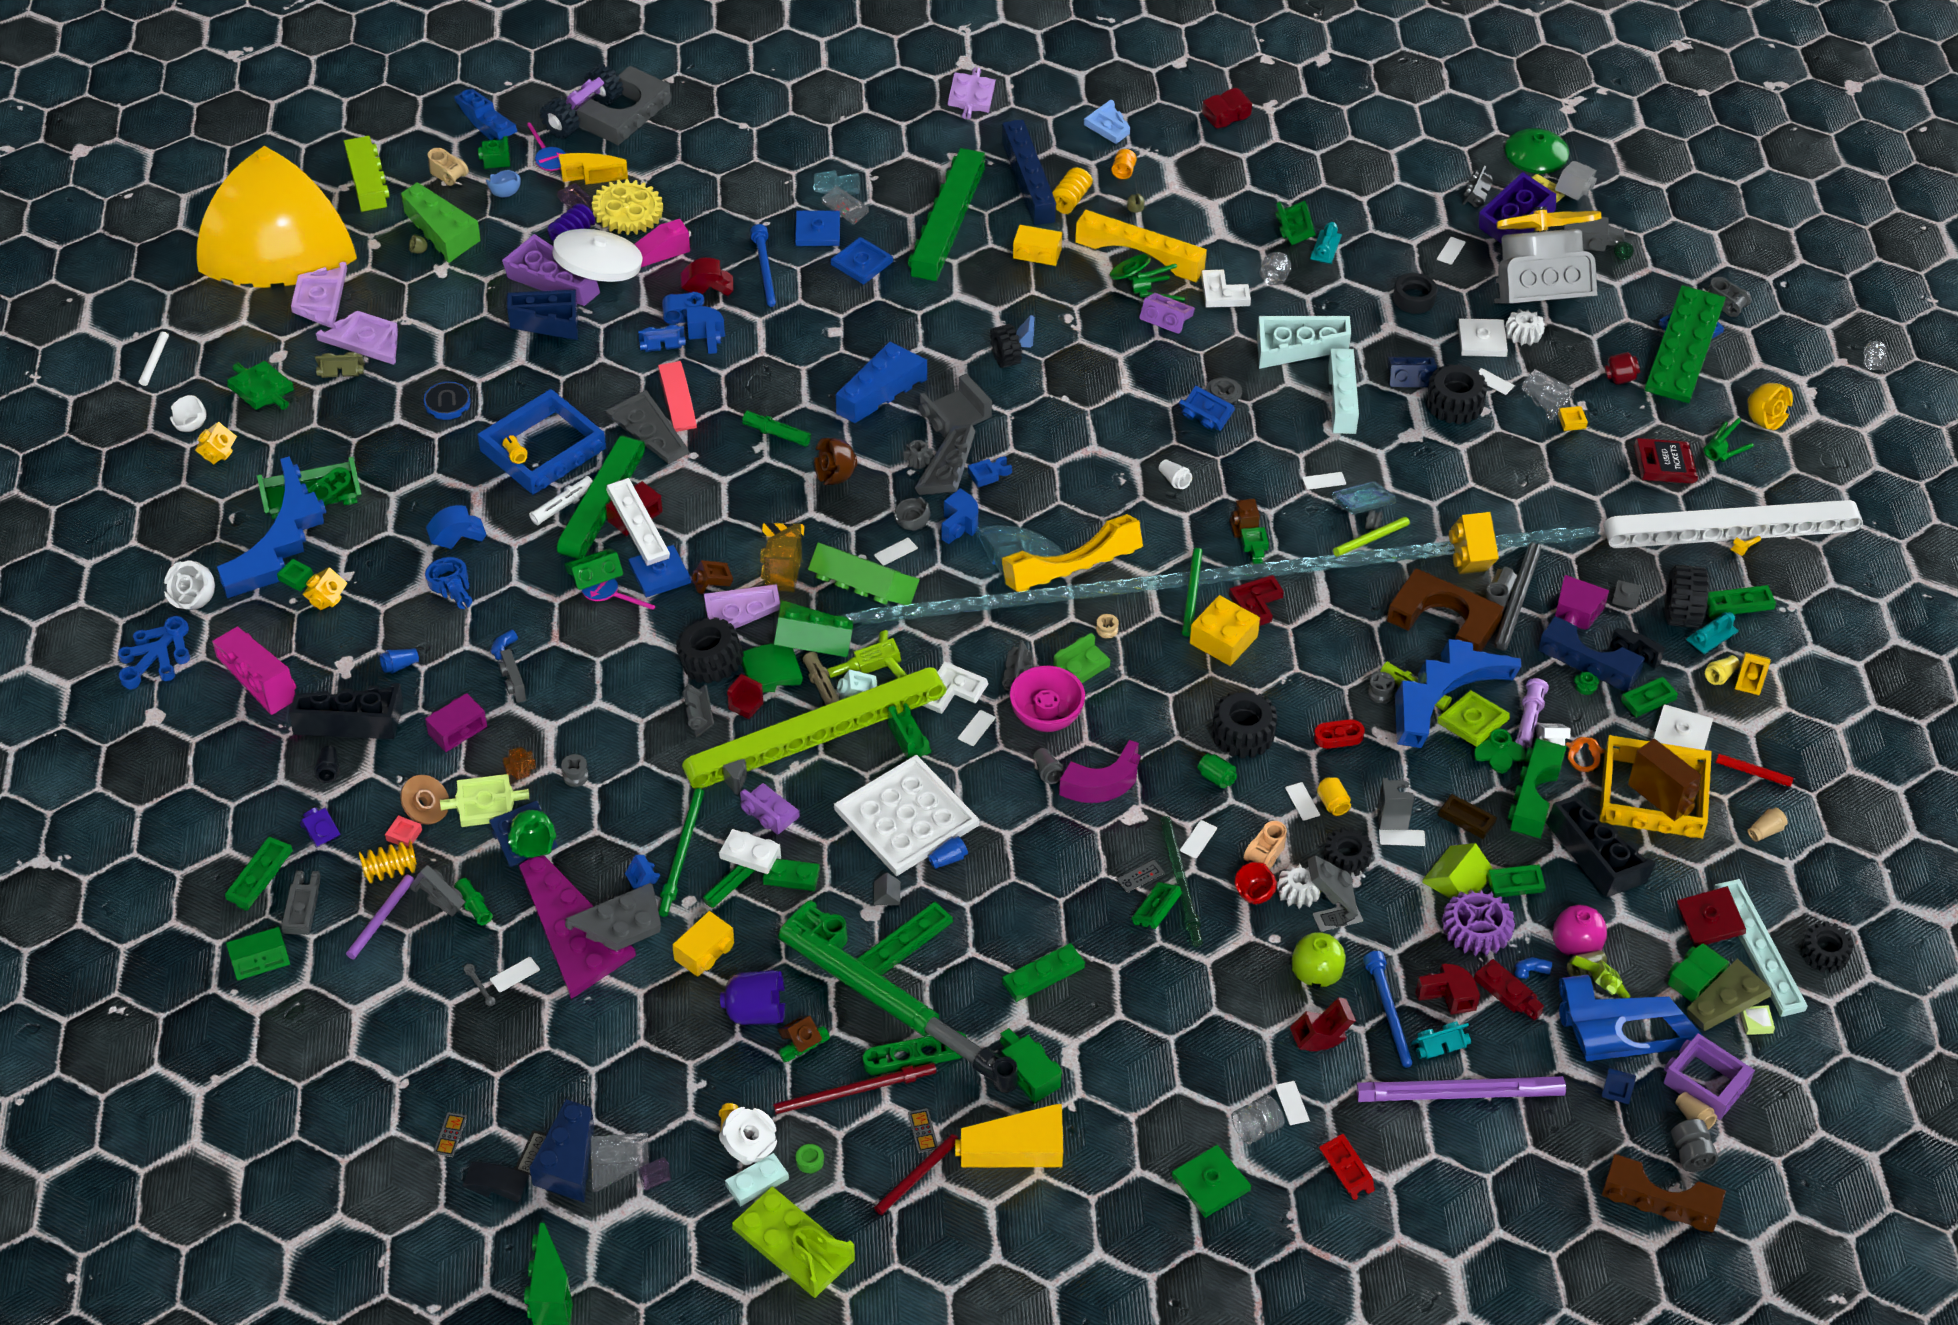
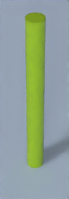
M1407 517L1400 518L1335 547L1333 553L1336 557H1339L1408 526L1410 521Z

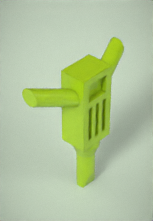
M887 630L879 633V642L877 644L854 651L855 657H852L848 662L827 669L830 678L847 673L848 670L867 674L887 666L897 678L907 675L898 664V662H901L900 652L894 638L888 640Z
M1577 955L1570 961V964L1590 971L1594 981L1610 994L1616 993L1619 998H1630V994L1622 984L1619 973L1604 961L1600 960L1598 963H1595Z

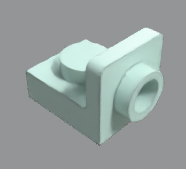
M848 670L837 685L840 700L877 687L876 676Z

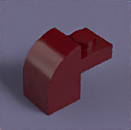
M700 258L691 262L681 272V288L690 293L698 292L703 295L709 287L727 296L733 292V275L720 269V260Z
M1442 964L1440 974L1430 973L1418 978L1416 987L1418 1001L1445 997L1450 1015L1477 1011L1480 994L1473 976L1464 968L1454 964Z
M1338 997L1322 1014L1305 1011L1290 1026V1029L1300 1050L1321 1051L1333 1048L1347 1039L1345 1031L1356 1020L1347 999Z

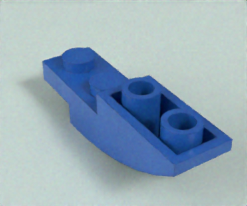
M474 89L464 90L461 94L454 97L467 118L489 140L495 138L501 140L503 136H510L517 132L516 124L495 111L493 102Z

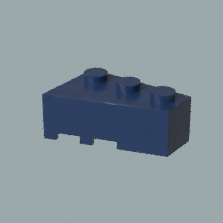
M576 289L507 293V311L511 329L578 340Z
M565 1100L530 1166L533 1186L585 1203L586 1180L588 1179L589 1157L591 1156L594 1132L592 1107Z

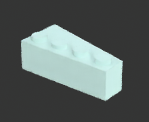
M1259 316L1257 328L1259 369L1330 355L1331 349H1349L1351 338L1350 316Z

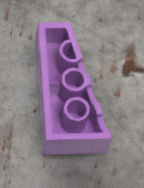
M535 234L502 260L507 278L541 291L576 289L577 304L585 306L600 293L597 280L587 279L564 269L553 257V246Z

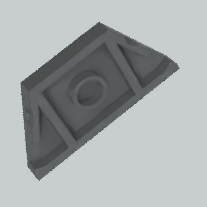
M651 883L570 916L566 918L565 926L570 930L576 927L587 932V938L595 942H601L604 946L614 951L660 932L661 922L653 885Z

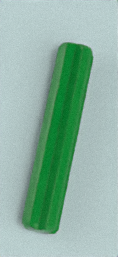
M737 865L703 896L704 903L710 908H714L755 870Z

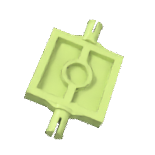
M508 774L457 780L455 798L440 800L441 811L457 808L460 814L461 827L490 824V819L512 811L514 801L530 800L529 790L513 791Z

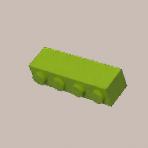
M370 136L344 140L361 212L387 207L386 198H390L387 185H383L386 184L384 172L379 171L382 170L380 157H378L376 144L371 143Z

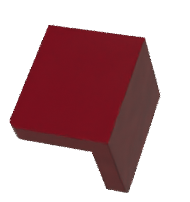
M743 674L727 690L729 710L749 720L763 704L762 684Z

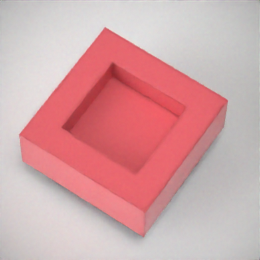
M398 815L385 834L386 841L399 845V842H403L405 847L408 848L409 840H411L412 844L422 831V826L420 823Z

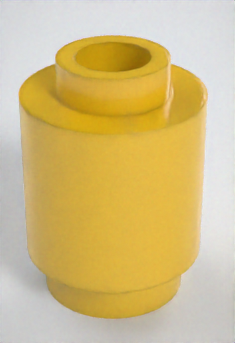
M1328 777L1320 782L1317 793L1328 812L1334 816H1341L1348 812L1351 808V799L1340 780Z

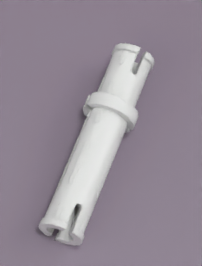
M586 476L573 486L568 485L562 493L530 512L529 516L533 523L538 526L571 503H577L580 500L579 498L588 491L593 482L592 479Z

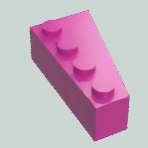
M237 626L212 641L216 657L270 715L293 702L296 685L291 678L289 668L256 642L249 633H245Z

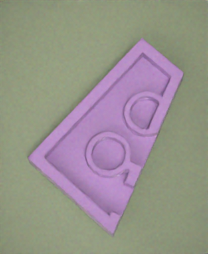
M777 584L704 594L707 618L713 619L717 617L719 620L725 619L735 629L780 609Z

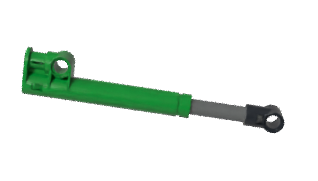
M810 900L803 904L783 924L779 932L780 941L911 1029H914L924 1037L932 1036L971 1062L973 1069L993 1081L994 1087L998 1091L1008 1093L1016 1089L1018 1086V1069L1016 1062L1012 1058L1001 1057L988 1048L982 1049L940 1021L937 1012L928 1008V1006L842 950L848 941L846 921L842 916L823 913L817 909L816 903Z

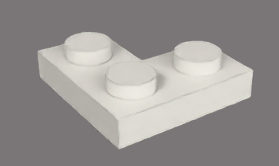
M1202 270L1201 279L1206 307L1250 306L1251 297L1248 284L1226 285L1224 270Z
M944 661L938 670V674L947 688L946 693L940 699L922 706L942 714L954 695L976 703L988 686V681L984 677Z

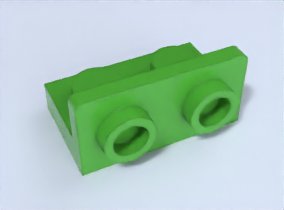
M1090 633L1085 637L1079 638L1067 648L1059 650L1054 655L1053 666L1071 672L1083 683L1110 667L1111 660L1095 645V636Z

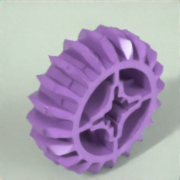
M1472 889L1467 894L1461 891L1457 897L1453 896L1450 903H1447L1442 917L1443 933L1447 934L1448 941H1454L1455 948L1462 946L1464 954L1468 950L1473 951L1475 956L1479 952H1482L1485 956L1490 951L1496 954L1499 948L1504 949L1507 942L1512 938V931H1514L1515 927L1514 915L1512 911H1509V903L1502 904V897L1494 898L1492 892L1487 895L1483 894L1482 889L1478 893H1474Z

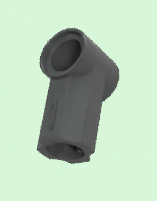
M1508 567L1497 569L1492 582L1487 586L1485 599L1504 606L1503 612L1517 580V575L1513 572V569Z

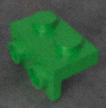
M1281 201L1277 203L1278 211L1275 213L1279 223L1282 224L1279 228L1283 238H1288L1291 245L1316 235L1309 208L1305 201L1284 209Z

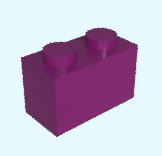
M467 693L425 718L428 735L445 752L487 727L485 711Z

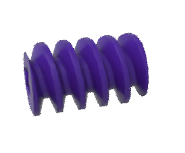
M576 204L567 210L566 213L562 214L561 217L549 224V238L554 244L556 237L563 232L574 229H590L591 225L596 223L595 217L587 206Z

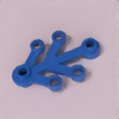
M172 616L165 621L164 627L136 631L133 634V639L137 646L119 649V659L122 663L127 664L132 662L135 656L146 655L135 667H125L120 671L119 678L121 684L127 689L137 688L141 682V675L157 657L160 663L158 670L160 678L163 681L172 680L175 677V671L173 666L170 665L167 646L174 640L176 648L174 658L178 664H185L190 660V654L188 649L185 648L183 639L189 631L188 623L180 616ZM161 637L158 641L149 643L150 639Z

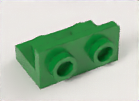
M610 548L564 563L567 573L574 577L576 587L579 590L623 575L618 554Z

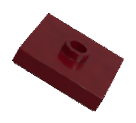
M1728 886L1677 900V907L1695 948L1702 943L1708 945L1746 934V927Z

